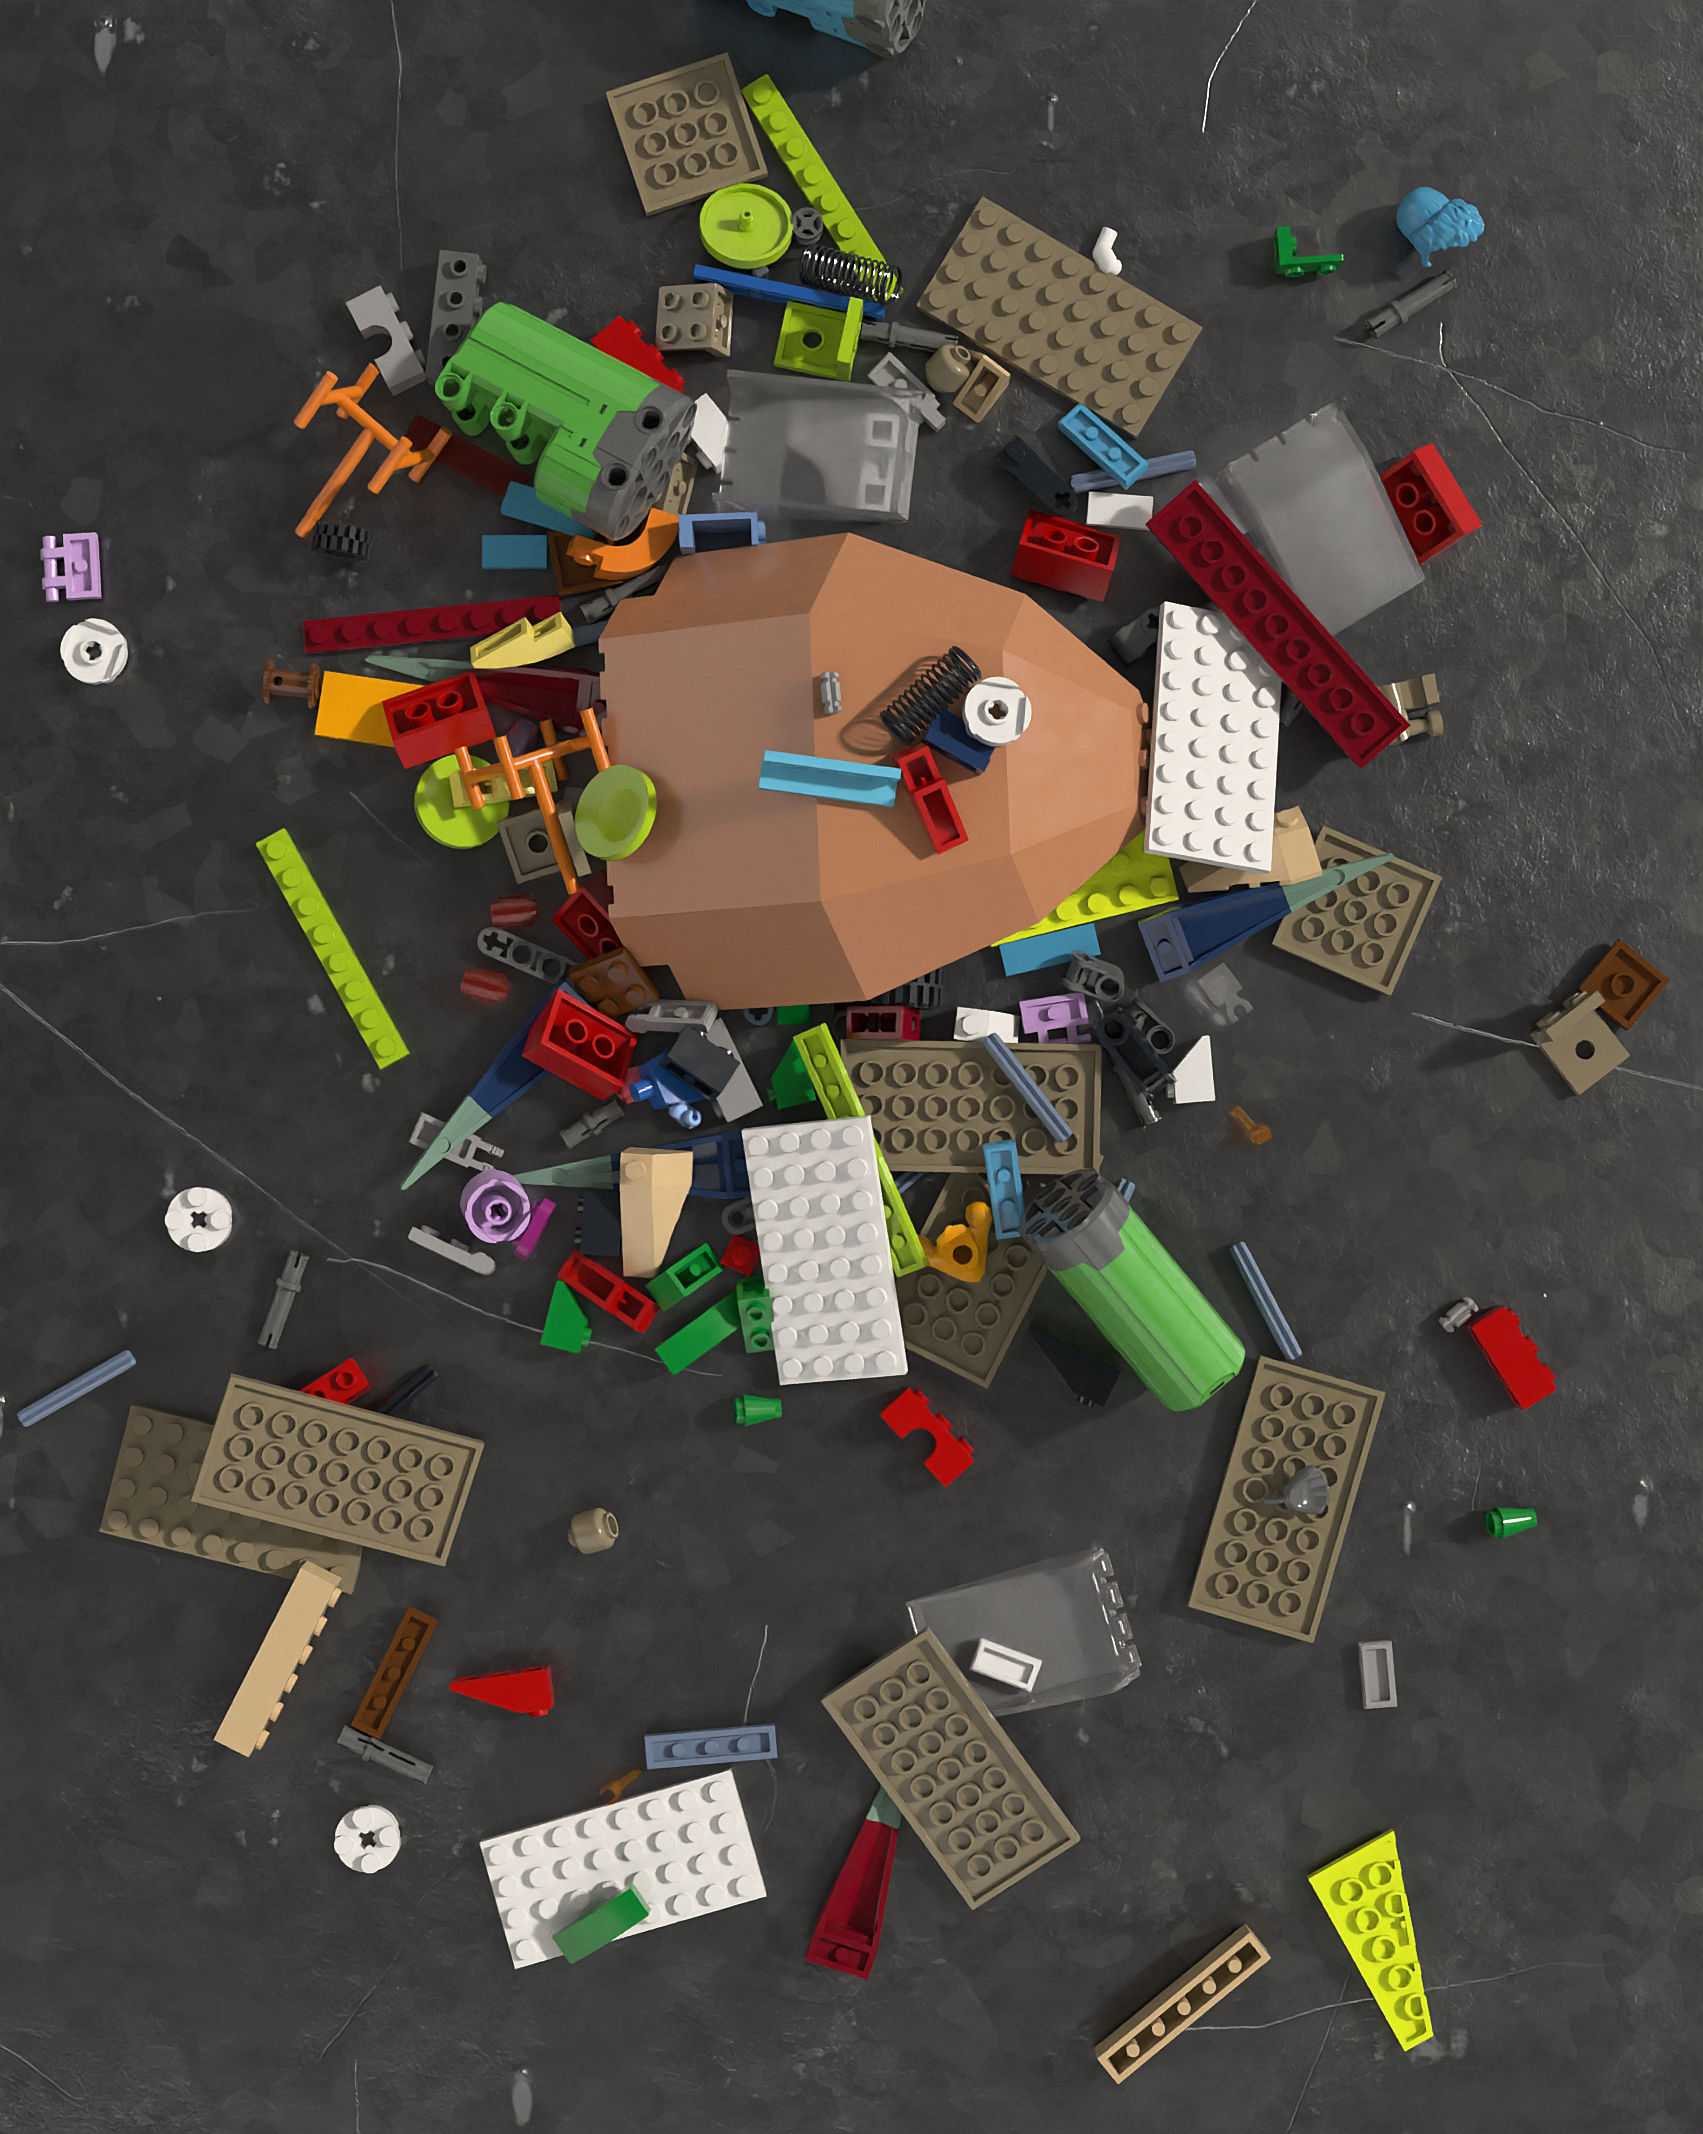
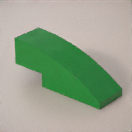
M736 1290L655 1348V1351L673 1375H676L742 1326Z
M631 1882L612 1897L604 1899L560 1930L552 1938L569 1963L573 1964L649 1916L651 1908L633 1882Z

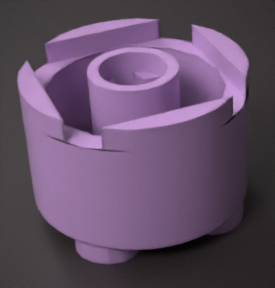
M486 1169L474 1176L466 1184L460 1200L461 1211L470 1230L479 1239L488 1243L510 1241L518 1237L527 1227L530 1220L529 1199L519 1181L509 1173ZM493 1204H501V1207L499 1209H497L496 1207L490 1209V1207Z

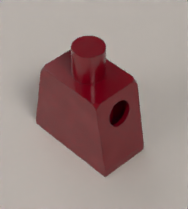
M847 1006L846 1039L919 1041L920 1011L917 1008L906 1006ZM871 1017L876 1020V1029L868 1027Z

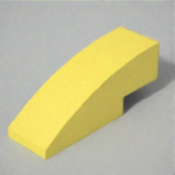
M561 612L552 615L533 627L527 618L524 617L470 647L471 663L474 668H505L535 663L575 647L574 632Z
M553 760L541 763L550 792H557ZM528 767L518 770L517 772L525 794L523 798L536 796ZM458 770L449 776L454 808L472 806L461 771ZM505 776L478 782L485 804L512 800Z

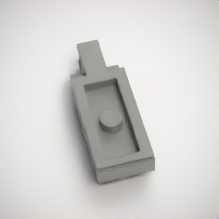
M890 352L867 374V378L909 419L915 421L919 426L925 421L937 433L946 424V419L936 410L940 404L935 399V395Z

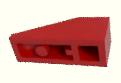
M550 1665L454 1678L449 1683L451 1691L517 1713L528 1712L529 1717L548 1714L547 1709H552L555 1704Z

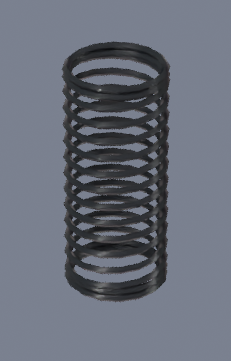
M812 243L806 248L800 261L799 276L804 285L815 286L830 292L834 291L849 297L854 296L855 298L890 307L896 302L902 288L903 273L899 265L885 264L884 261L878 262V260L872 261L871 258L866 259L864 256L859 257L858 254L853 255L845 251L840 252L838 249L833 250V248H827L826 246L821 247L816 243ZM816 248L817 252L814 256L811 269L812 277L809 280L808 264L813 250ZM827 254L825 268L821 276L823 260ZM832 256H833V263H832L831 271H830L829 276H828V278H827L828 266H829L830 260H831V258H832ZM839 259V266H838L837 274H836V276H835V278H834V280H833L834 269H835L837 260ZM846 259L844 274L840 281L841 269ZM851 262H852L851 273H850L849 279H848V281H847V283H846L847 272H848L849 266H850V264H851ZM858 264V272L853 284V276ZM865 265L863 279L859 286L860 275ZM871 268L870 279L866 287L867 275ZM878 268L876 282L872 289L874 275ZM896 269L897 281L888 301H886L885 298L893 281V270ZM883 271H884V275H883V277H882L881 284H880V289H879L880 279H881L882 273H883ZM889 276H890L889 285H888V288H887V290H886V292H885L886 284H887L888 278H889ZM876 290V296L873 298L872 294Z
M952 646V648H949V654L944 653L943 659H938L937 664H932V669H927L926 674H921V680L916 679L915 685L910 684V690L905 689L904 695H899L898 700H893V705H888L887 710L880 712V718L884 725L903 744L910 745L915 740L913 733L920 736L917 726L921 730L926 731V726L923 722L931 725L930 718L937 720L935 712L939 715L943 714L940 706L948 710L947 703L954 705L953 698L959 700L958 692L965 695L963 687L970 689V683L976 684V681L982 679V673L978 666L959 647ZM946 656L951 659L955 666L946 660ZM960 657L968 664L972 671L964 664ZM940 661L945 663L948 670L941 666ZM935 666L940 669L943 676L936 672ZM929 672L935 675L938 682L930 676ZM923 677H926L934 688L926 683ZM918 682L923 684L927 692L919 687ZM912 687L918 690L922 698L914 693ZM907 692L913 696L917 704L907 696ZM901 697L906 699L912 710L902 702ZM896 703L901 705L906 714L897 708ZM890 708L896 711L900 719L892 714Z

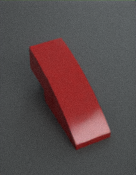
M919 742L891 755L895 767L901 769L900 779L936 853L939 855L969 841L946 782L939 774L928 745Z
M576 1249L572 1251L557 1274V1277L637 1331L645 1333L660 1310V1306L653 1299L591 1258L579 1253Z

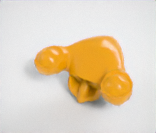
M974 1201L966 1207L965 1219L970 1227L967 1228L963 1224L946 1226L944 1232L936 1239L937 1246H934L929 1238L920 1234L917 1235L929 1261L927 1266L936 1268L966 1282H979L984 1274L988 1234L993 1221L992 1209L985 1202Z

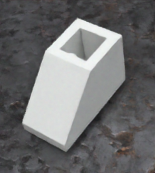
M705 393L695 401L697 403L696 417L687 445L692 442L699 451L695 455L707 470L712 467L718 474L722 471L727 420L707 393Z

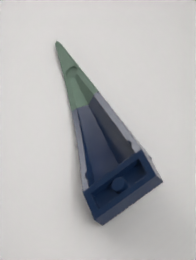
M1386 853L1322 869V876L1292 885L1280 886V881L1262 884L1261 887L1246 888L1170 907L1166 911L1139 920L1138 926L1160 983L1193 971L1295 910L1390 861L1394 855Z
M560 979L539 1003H535L401 1182L399 1187L401 1190L407 1189L491 1118L551 1074L550 1071L521 1055L530 1028L557 989L588 1005L565 981Z
M742 1131L719 1132L645 1147L649 1149L693 1151L692 1185L687 1195L724 1199L751 1197ZM621 1153L523 1172L512 1176L520 1184L620 1190Z

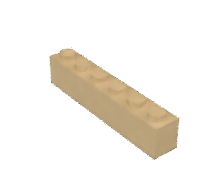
M308 1560L300 1568L213 1740L246 1757H249L255 1748L258 1750L262 1749L270 1734L265 1731L270 1720L273 1722L277 1720L284 1706L283 1703L279 1702L284 1691L290 1694L299 1677L294 1674V1671L299 1663L302 1665L306 1663L313 1650V1647L308 1645L313 1634L319 1637L328 1620L323 1617L327 1607L333 1608L342 1593V1590L337 1588L342 1579L341 1577Z
M1245 1923L1094 2048L1097 2059L1116 2083H1121L1271 1959L1267 1949Z

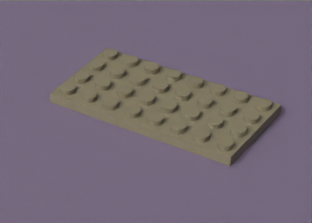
M983 196L916 305V309L1073 403H1081L1098 418L1135 440L1203 328L1111 272L1107 274L1102 272L1096 263Z
M841 1039L840 1057L865 1115H870L873 1134L889 1171L987 1173L982 1144L1015 1139L1020 1174L1065 1175L1075 1170L1089 1169L1091 1167L1099 1173L1102 1046L1095 1044L1005 1043L1072 1130V1135L1061 1143L1057 1142L983 1046L982 1042Z
M1101 1154L1099 1158V1166L1104 1158V1156ZM950 1172L920 1235L929 1238L933 1245L937 1246L936 1239L944 1232L946 1226L963 1224L967 1228L970 1227L965 1219L966 1207L972 1202H985L992 1209L987 1173ZM1020 1174L1025 1209L1042 1187L1064 1176V1174ZM992 1221L988 1234L986 1266L979 1282L959 1280L931 1266H926L897 1278L895 1287L904 1347L988 1389L1048 1267L1021 1236L996 1240L994 1221Z
M1259 1355L1188 1598V1607L1314 1643L1386 1392ZM1306 1466H1315L1328 1482L1329 1500L1321 1514L1296 1512L1287 1508L1285 1503L1265 1505L1264 1497L1283 1495V1490L1290 1477Z
M230 1373L190 1500L199 1504L445 1567L485 1444L481 1440Z
M131 1405L99 1532L295 1580L300 1568L308 1560L341 1577L342 1579L337 1588L341 1589L343 1593L353 1594L365 1546L192 1502L190 1497L214 1424L144 1406Z
M929 1626L822 1696V1704L972 1910L1080 1841L1077 1831Z

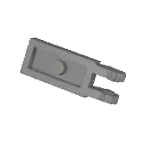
M658 999V1001L632 1010L633 1015L630 1014L627 1017L625 1026L630 1031L636 1033H646L647 1031L680 1032L685 1026L699 1029L703 1033H709L718 1013V1008L714 1001Z
M421 1112L408 1142L426 1150L446 1122ZM471 1134L444 1158L467 1168L471 1166L483 1172L486 1169H496L488 1163L473 1159L477 1148L483 1149L495 1157H502L504 1150L482 1141L481 1137Z
M422 1225L420 1230L412 1227L408 1235L410 1241L482 1275L490 1276L495 1271L496 1263L490 1256L487 1257L482 1252L471 1255L467 1253L469 1246L454 1239L448 1244L438 1239L440 1232L425 1225Z

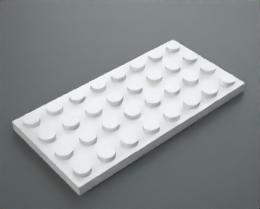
M1164 602L1160 605L1144 853L1267 874L1271 871L1281 679L1224 614L1220 612Z
M870 1115L743 1129L742 1138L765 1288L769 1289L774 1318L771 1328L780 1385L905 1375L908 1372Z
M731 1768L480 1841L515 1969L564 1955L553 1940V1935L604 1899L612 1897L631 1882H633L651 1908L650 1915L612 1941L759 1899L767 1895Z

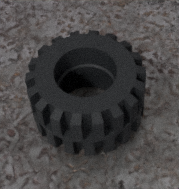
M942 966L870 1000L861 1002L867 1006H906L919 1010L939 1009L943 1006L945 968Z

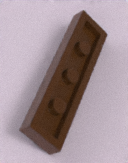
M412 1606L408 1608L351 1726L379 1740L381 1739L439 1622L438 1619Z

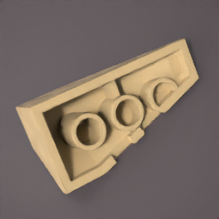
M1299 806L1274 813L1272 860L1269 873L1260 874L1189 861L1179 867L1180 875L1189 893L1228 890L1234 884L1249 883L1250 888L1261 887V882L1280 881V886L1292 885L1323 875L1309 826Z
M629 1147L621 1152L620 1206L624 1276L657 1277L674 1227L680 1217L683 1203L692 1185L693 1151Z

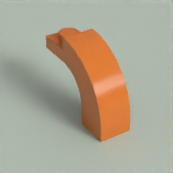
M651 507L647 516L642 520L638 537L633 543L625 546H610L576 534L569 542L566 555L574 557V561L583 565L590 566L596 564L593 576L596 578L623 580L638 576L654 566L668 551L679 529V517Z

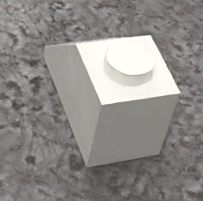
M957 1007L953 1041L982 1042L988 1035L995 1032L1004 1043H1018L1021 1016Z
M1210 1036L1199 1037L1172 1069L1177 1082L1174 1085L1168 1084L1166 1086L1167 1098L1173 1099V1104L1215 1100Z

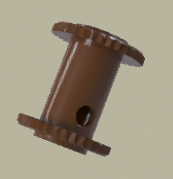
M268 659L263 670L261 682L263 701L266 704H270L274 695L307 698L309 708H315L321 691L319 665L313 663L310 672L278 670L275 667V661ZM283 680L282 684L278 686V682Z

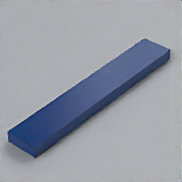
M697 264L693 274L695 284L717 283L734 294L787 305V301L847 313L850 297ZM863 300V319L883 322L885 306Z

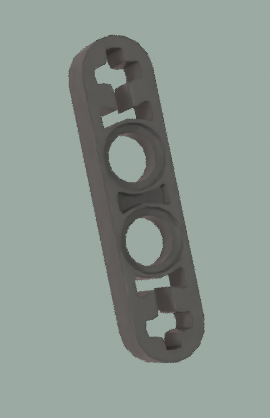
M488 927L478 935V947L487 956L554 985L565 976L567 964L572 966L579 964L499 928ZM494 933H497V940L508 945L509 938L514 940L508 948L507 958L501 957L504 950L498 947H493L491 951L487 950L488 944L484 942L485 937H492ZM519 946H527L531 951V958L525 964H518L513 958L514 950ZM551 958L557 959L561 965L559 974L554 977H548L543 972L544 962ZM566 978V983L578 995H584L579 989H576V984L573 980Z

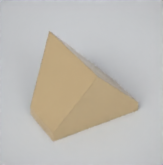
M967 349L971 355L973 372L956 391L953 404L979 423L1007 388L1010 373L985 354Z

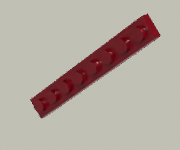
M559 595L304 620L305 652L309 655L488 637L524 617L527 618L533 627L558 612L562 613L561 599Z

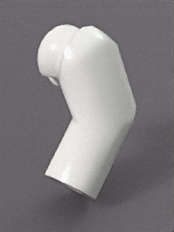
M1103 227L1092 253L1093 259L1099 265L1102 272L1106 274L1111 272L1117 275L1121 271L1122 264L1116 259L1111 249L1117 232Z

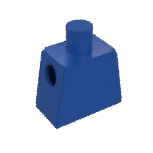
M668 1049L639 1066L637 1071L641 1080L629 1085L630 1094L635 1102L649 1098L655 1110L698 1102L705 1098L658 1065Z

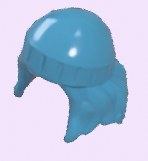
M1418 187L1410 191L1401 200L1397 208V227L1414 245L1416 251L1420 253L1421 263L1425 267H1431L1428 259L1432 251H1437L1440 248L1445 251L1449 247H1466L1469 242H1476L1477 237L1484 232V221L1475 206L1467 204L1462 199L1449 200L1442 193L1430 187Z

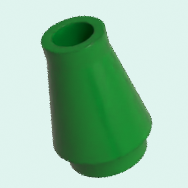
M742 1394L741 1398H734L735 1424H743L746 1427L774 1418H781L782 1416L780 1399Z
M1494 1507L1492 1511L1486 1513L1485 1517L1487 1531L1492 1538L1504 1539L1537 1526V1516L1533 1508Z

